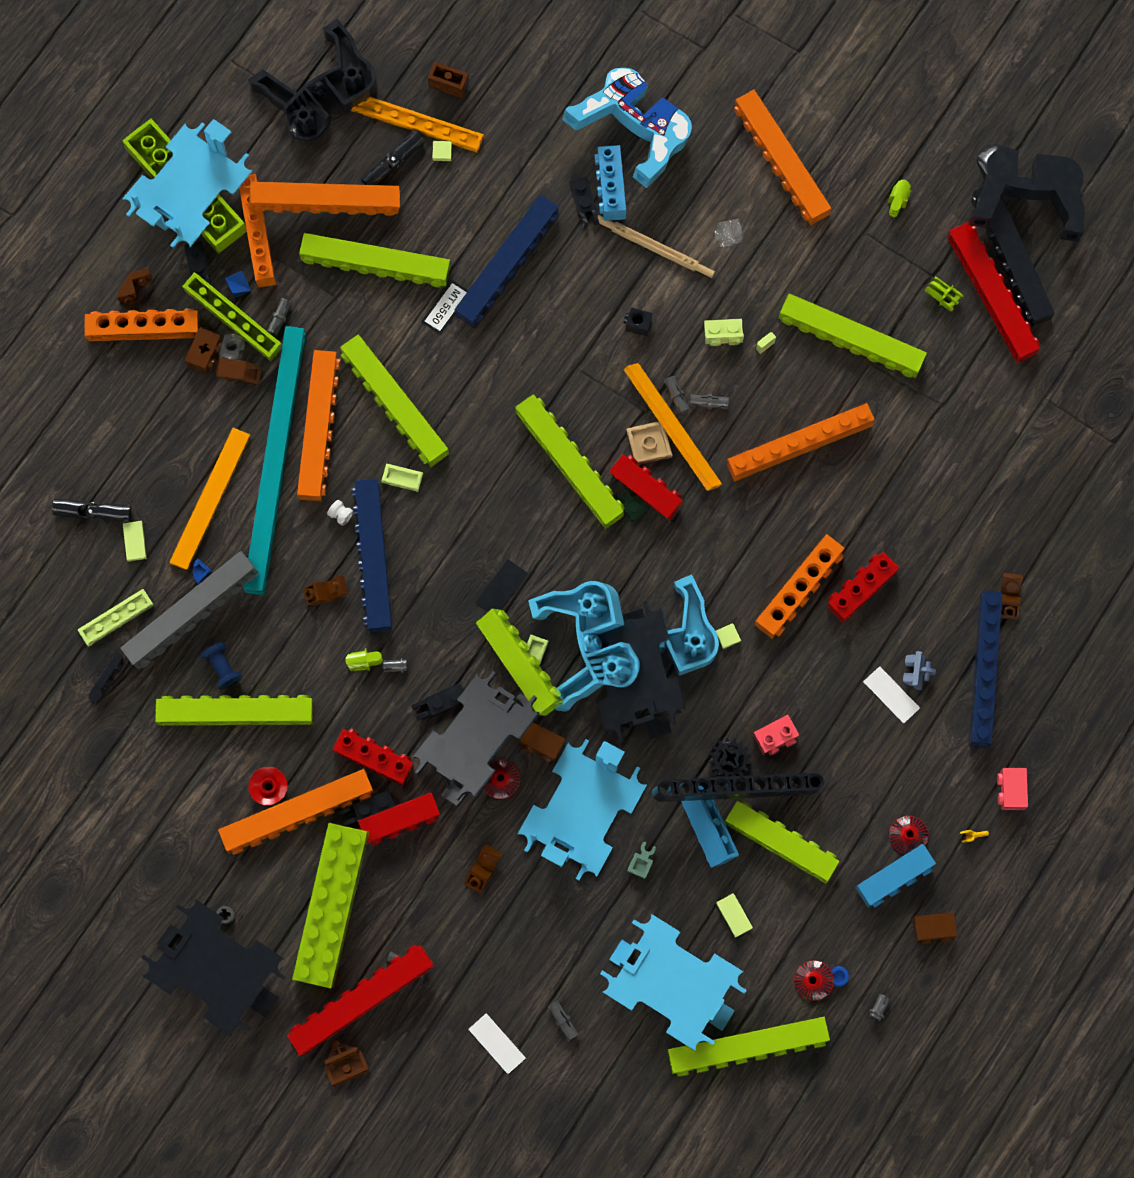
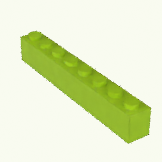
M307 233L303 235L299 252L300 259L307 264L319 263L328 268L335 266L344 271L352 269L357 270L361 274L373 273L383 278L390 276L399 281H404L405 279L412 280L416 284L428 283L438 288L447 286L451 267L450 259Z
M790 293L779 314V319L786 325H794L802 332L813 333L817 338L829 340L837 347L850 349L853 354L866 356L868 360L875 363L880 362L890 370L896 369L901 371L906 377H917L927 352Z
M359 334L340 347L342 353L340 356L346 364L350 363L353 367L351 370L357 378L361 377L364 381L362 383L364 388L368 392L372 391L375 395V402L379 407L383 406L386 409L385 414L389 420H394L397 423V430L402 436L404 434L409 439L407 442L413 450H418L420 453L418 456L424 464L428 463L432 467L449 455L446 445Z
M534 394L515 407L516 414L602 526L607 529L624 517L623 510L625 508L623 504L613 498V492L608 485L604 486L600 481L602 478L599 473L589 467L591 465L589 460L579 454L578 446L574 441L570 442L565 429L562 426L559 428L555 423L557 421L555 416L545 410L544 407L546 406L541 398H536Z
M223 695L220 696V699H212V696H200V699H193L192 696H181V699H173L172 696H162L161 699H156L155 722L158 726L313 725L314 702L308 695H298L297 698H289L290 696L279 695L278 698H270L268 695H260L258 698H251L248 695L231 698V696Z
M825 1017L715 1039L713 1040L715 1041L713 1045L707 1041L697 1043L696 1051L686 1045L668 1049L667 1052L672 1074H677V1077L689 1075L691 1070H697V1073L709 1071L708 1067L716 1065V1068L719 1069L728 1067L729 1062L736 1061V1065L747 1063L748 1058L755 1057L756 1061L766 1059L767 1054L775 1053L776 1057L786 1055V1051L794 1049L795 1052L805 1051L806 1046L814 1045V1048L826 1046L825 1042L830 1041Z

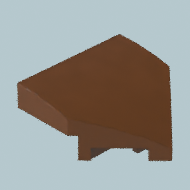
M334 1040L330 1054L324 1062L332 1087H336L370 1071L362 1051H359L356 1047H351Z

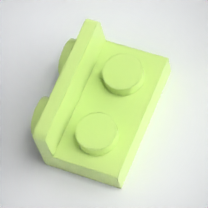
M742 319L704 321L705 344L719 346L723 343H729V345L743 343Z

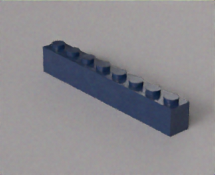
M541 194L538 196L454 309L456 317L471 327H474L476 323H481L485 316V311L493 307L496 296L504 292L505 284L508 280H513L517 273V268L525 264L528 253L536 249L537 241L540 237L543 238L547 234L549 225L555 223L558 219V205Z
M378 478L356 480L355 487H352V495L357 500V505H353L354 516H358V523L355 524L356 535H360V542H357V551L362 556V560H358L359 571H363V579H360L361 590H365V597H362V607L367 611V616H363L364 627H368L369 633L392 631Z
M983 590L979 598L969 746L988 748L992 744L1002 592Z

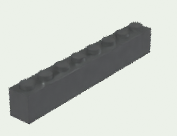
M242 551L238 552L120 649L136 668L141 669L148 666L151 660L163 654L170 644L179 641L185 632L195 628L196 623L201 619H206L211 614V611L216 607L222 606L227 598L237 594L246 583L252 582L259 571Z

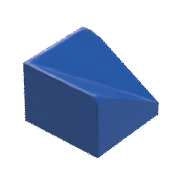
M242 271L225 278L234 299L251 291Z

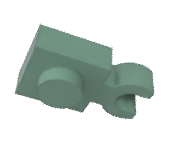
M643 842L641 845V855L638 853L634 854L627 872L642 879L646 878L653 863V860L648 858L656 850V847L653 846L652 850L647 852L644 848L646 842Z

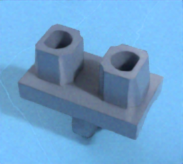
M916 651V655H906L905 659L906 667H914V672L904 673L903 683L913 686L916 690H922L923 676L924 681H929L930 675L936 674V670L931 668V662L926 661L925 663L926 656L922 655V652Z

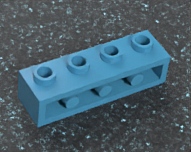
M620 145L598 147V154H594L595 166L599 165V170H596L597 182L600 181L601 185L597 187L598 198H602V203H599V212L603 214L604 221L626 219Z
M698 786V790L702 793H705L704 788L702 786ZM714 800L681 801L711 868L723 865L739 856Z
M922 844L855 888L867 907L873 905L875 908L885 902L883 898L887 895L893 897L901 891L899 888L904 884L908 887L917 881L915 877L920 874L926 876L933 871L932 867L936 863L924 844Z

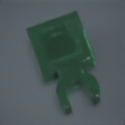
M624 487L627 495L621 496L617 492L616 497L619 501L624 502V512L634 522L648 512V509L637 495L632 498L630 489Z

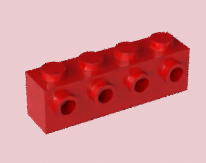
M622 454L609 470V473L670 521L683 505L682 495L674 489L672 492L666 488L667 484L660 478L654 479L651 476L653 473L645 466L640 468L637 465L638 461L630 454L628 457Z
M884 552L880 555L875 554L869 560L870 564L866 568L863 566L855 573L857 577L852 581L850 579L842 585V591L839 593L835 592L828 598L827 608L842 623L898 572L899 567Z
M353 729L348 731L342 730L333 747L335 754L404 786L414 767L410 757L404 754L399 756L393 753L394 750L385 745L382 748L376 745L377 742L369 737H366V739L361 738L359 733Z
M431 792L358 822L361 830L370 832L367 845L371 843L372 846L382 843V839L388 836L390 839L400 836L401 831L408 829L410 832L420 828L419 824L424 822L428 825L438 821L437 817H440V813Z

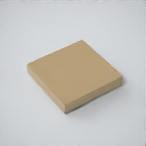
M659 421L626 429L632 455L638 461L637 465L672 457L667 433Z

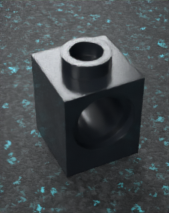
M631 308L630 313L625 314L623 324H626V331L648 336L653 313ZM640 319L642 323L635 324L633 323V320Z

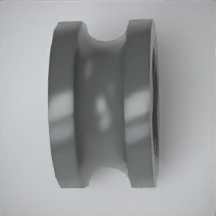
M222 906L216 913L221 915V913L224 914L223 911L227 910L228 913H231V916L228 917V920L223 919L221 924H231L235 919V913L230 907Z

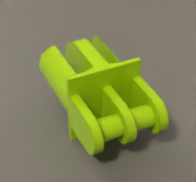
M906 180L898 181L888 200V203L891 204L889 215L893 218L897 217L901 207L906 208L910 197L911 185Z
M936 276L930 282L929 287H926L924 290L940 302L939 306L942 305L949 311H953V306L959 303L958 300L963 298V295L953 288V285L950 287Z
M366 648L365 651L354 652L346 657V664L350 671L367 669L370 671V666L380 665L383 662L380 652L368 653Z

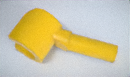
M972 830L960 832V834L965 833L967 837L966 840L961 841L963 843L971 842L977 837L989 835L988 831L973 832Z

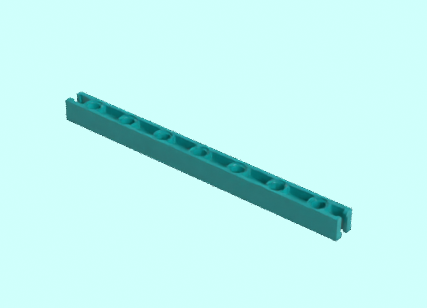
M285 326L248 557L259 573L252 582L244 585L245 593L265 595L306 337L304 328Z

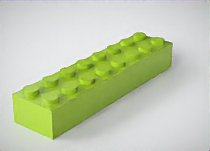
M149 119L122 140L127 152L151 179H154L173 157V153L166 149L171 140L152 119ZM220 195L215 198L203 213V218L208 220L210 224L201 235L218 254L247 232L245 223Z
M328 823L292 980L327 988L334 987L370 832Z

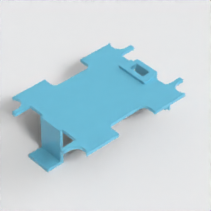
M214 119L204 130L207 143L197 137L205 127L204 123H201L196 129H189L185 123L166 146V149L173 153V157L152 180L142 175L123 198V200L131 203V208L126 213L128 217L139 208L135 214L153 227L158 225L165 231L167 228H170L177 233L178 236L170 245L172 248L181 241L187 242L191 247L210 224L208 220L203 218V213L223 190L234 195L253 172V170H248L244 166L246 159L249 157L247 153L237 164L226 157L227 152L224 141L232 132ZM162 215L167 217L169 220L164 222Z
M585 739L583 745L579 748L572 747L568 742L552 771L562 778L556 792L545 809L533 805L518 834L526 836L528 844L524 849L525 852L528 853L533 842L538 840L546 845L541 856L560 867L569 858L582 864V868L576 877L577 880H580L585 872H593L596 877L598 876L613 848L604 843V836L619 810H625L630 814L633 812L647 784L643 785L637 780L639 767H636L630 780L616 773L618 764L625 752L605 741L596 754V761L582 755L589 740ZM557 842L569 849L568 853L555 847L554 844Z
M652 914L650 921L645 924L633 920L632 924L644 930L643 936L638 944L632 942L630 945L621 940L609 960L620 966L622 970L617 978L610 976L603 970L600 974L606 977L609 982L607 990L603 991V993L631 1011L637 1002H643L670 1019L671 1025L666 1033L695 1051L696 1045L700 1041H707L713 1045L715 1041L702 1034V1031L708 1022L723 1031L735 1010L725 1005V1000L722 998L730 985L742 993L746 992V989L738 984V976L743 971L715 953L711 960L705 963L677 946L675 941L680 931ZM634 949L642 953L633 966L627 960Z

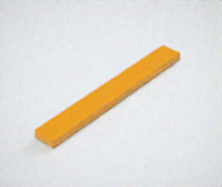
M369 97L367 101L361 102L351 110L410 131L415 130L419 134L440 141H450L452 145L478 153L484 138V134Z
M639 363L628 365L624 369L625 373L705 489L709 491L718 488L722 483Z
M232 428L169 562L171 565L188 571L251 437L250 434Z

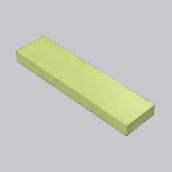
M144 589L79 628L78 632L89 647L154 605Z

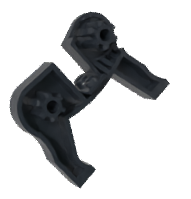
M338 19L323 28L324 37L327 41L336 45L338 67L318 75L298 92L292 90L264 69L248 79L250 87L254 92L264 95L271 104L286 113L291 135L302 141L318 139L331 124L329 115L317 101L318 99H323L328 92L344 112L347 113L361 102L367 101L369 97L375 94L377 89V80L373 66L360 55L354 38Z
M993 144L984 147L978 153L977 165L984 181L983 189L976 203V209L972 212L969 219L970 226L988 227L1001 194L1027 200L1050 199L1064 223L1060 239L1079 242L1084 233L1085 207L1081 199L1083 172L1076 161L1064 156L1037 154L1032 163V177L1030 179L1028 177H1017L1019 151L1000 144Z

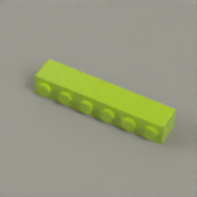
M195 272L182 286L185 292L269 361H272L281 351V342Z
M491 609L476 624L528 701H530L533 695L537 697L532 706L534 710L540 712L539 715L547 716L563 702L560 697V691L552 686L549 675L542 671L538 659L531 655L527 643L520 639L516 627L509 623L508 615L503 610Z
M737 801L725 820L727 826L825 884L828 882L839 863L835 854L829 851L823 852L819 849L820 846L812 841L806 842L802 839L803 836L795 831L791 833L779 821L774 823L762 811L757 813L751 809L752 806L747 802L742 801L740 803Z

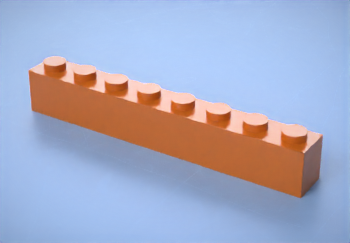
M752 90L736 99L734 106L735 114L744 121L743 125L746 131L751 132L755 145L757 147L760 146L764 159L773 166L774 174L782 180L781 183L784 190L789 191L791 194L792 202L800 208L803 219L808 221L810 225H813L829 216L831 212L830 205L756 91Z
M250 182L249 210L264 212L265 210H273L276 213L283 211H292L293 213L310 211L313 214L329 212L330 214L347 212L350 215L366 213L367 215L384 213L387 216L398 214L400 208L399 186Z
M314 350L297 492L299 500L322 502V496L326 495L324 477H328L329 469L326 466V459H330L331 449L328 448V442L332 441L333 431L330 430V424L334 423L335 418L332 406L336 405L337 394H334L335 387L338 388L339 383L336 371L340 370L341 359L338 358L337 352Z
M863 404L728 458V470L733 481H738L873 426L875 419L868 404Z
M362 769L218 829L226 851L229 854L235 855L244 851L243 848L249 845L251 847L260 845L262 843L261 840L268 837L269 839L277 838L280 836V832L296 830L299 828V824L304 822L310 824L317 820L316 817L324 815V817L335 813V809L350 807L353 805L352 802L359 799L360 801L366 800L374 792L365 770Z

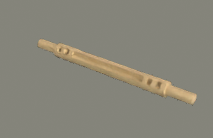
M598 216L599 224L612 229V232L694 272L696 270L710 278L713 277L715 271L699 264V261L619 222L604 221V217Z

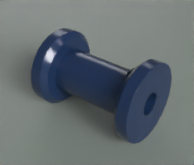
M225 643L215 644L200 655L202 660H210L220 679L216 685L219 690L234 685L243 677L240 672H233L223 653L226 650Z

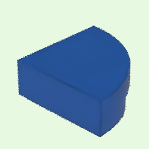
M197 559L193 566V577L199 585L212 571Z

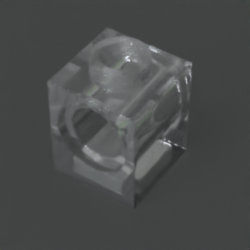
M739 219L717 223L714 236L715 240L719 241L720 247L742 242L743 233Z
M237 334L224 335L219 357L241 361L245 346L243 338ZM232 345L237 346V348L234 351L228 350V348Z

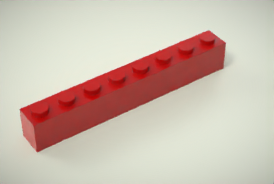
M966 222L949 230L947 238L1016 363L1036 355L1040 349L1039 340L1037 337H1033L1030 324L1023 319L1022 310L1019 305L1014 303L1011 290L1007 289L1004 285V278L1001 273L998 274L993 258H989L984 242H980L975 226H970L969 222Z
M416 944L406 950L407 954L402 958L400 956L395 957L389 962L390 966L385 969L381 967L373 973L374 977L369 980L363 979L356 984V989L353 991L349 989L342 993L340 1000L335 1003L331 1001L323 1007L324 1011L319 1014L315 1012L306 1018L308 1021L303 1025L299 1023L290 1029L291 1033L287 1036L298 1054L304 1056L435 967L424 947L421 945L417 947Z

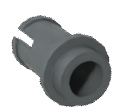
M403 658L400 660H384V673L397 671L404 673V671H408L407 660H403Z
M879 994L873 1009L869 1011V1016L877 1021L885 1017L883 1014L891 1001L890 998H885L886 996Z

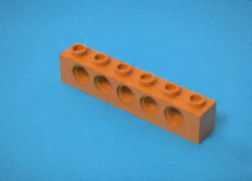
M256 174L249 175L239 189L257 287L261 288L276 285L264 213L249 210L250 182H258Z
M191 308L184 309V311H176L174 309H167L163 312H158L157 310H147L146 312L130 310L128 313H120L119 311L101 313L93 311L90 314H85V337L87 341L195 338L200 328L198 310ZM180 320L185 321L181 326L176 325ZM143 321L147 322L144 327L138 326ZM160 321L166 322L163 326H157ZM128 322L126 327H120L121 323ZM103 323H109L108 327L101 328Z
M826 534L757 618L754 625L771 639L775 635L779 637L785 630L784 624L787 621L791 622L797 615V612H795L799 606L803 608L808 602L809 598L807 596L810 592L815 593L820 587L819 581L823 577L826 579L830 575L832 565L834 563L838 564L843 559L844 555L842 553L845 548ZM820 556H827L829 562H822ZM815 570L818 573V575L816 577H811L808 574V571ZM803 584L806 590L799 591L796 585ZM790 598L794 601V605L788 606L784 600ZM774 613H779L782 615L783 619L777 621L772 617V615Z

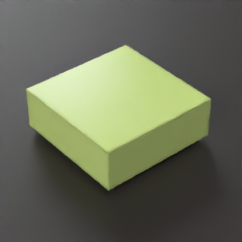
M433 141V161H451L452 142Z
M770 332L757 342L756 350L760 354L775 343L776 336Z
M733 623L716 630L723 649L741 642Z

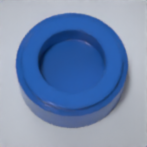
M838 966L831 970L834 976L833 986L842 987L848 982L849 973L845 968Z

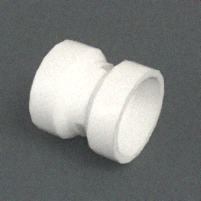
M337 500L329 508L327 515L337 519V523L344 526L350 520L354 511L350 508H345L343 502Z

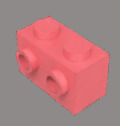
M789 715L753 733V738L763 756L767 754L772 756L780 751L779 748L784 745L786 747L792 746L799 737Z
M1003 768L997 774V784L1001 788V793H998V804L1001 805V810H1025L1028 807L1027 768Z

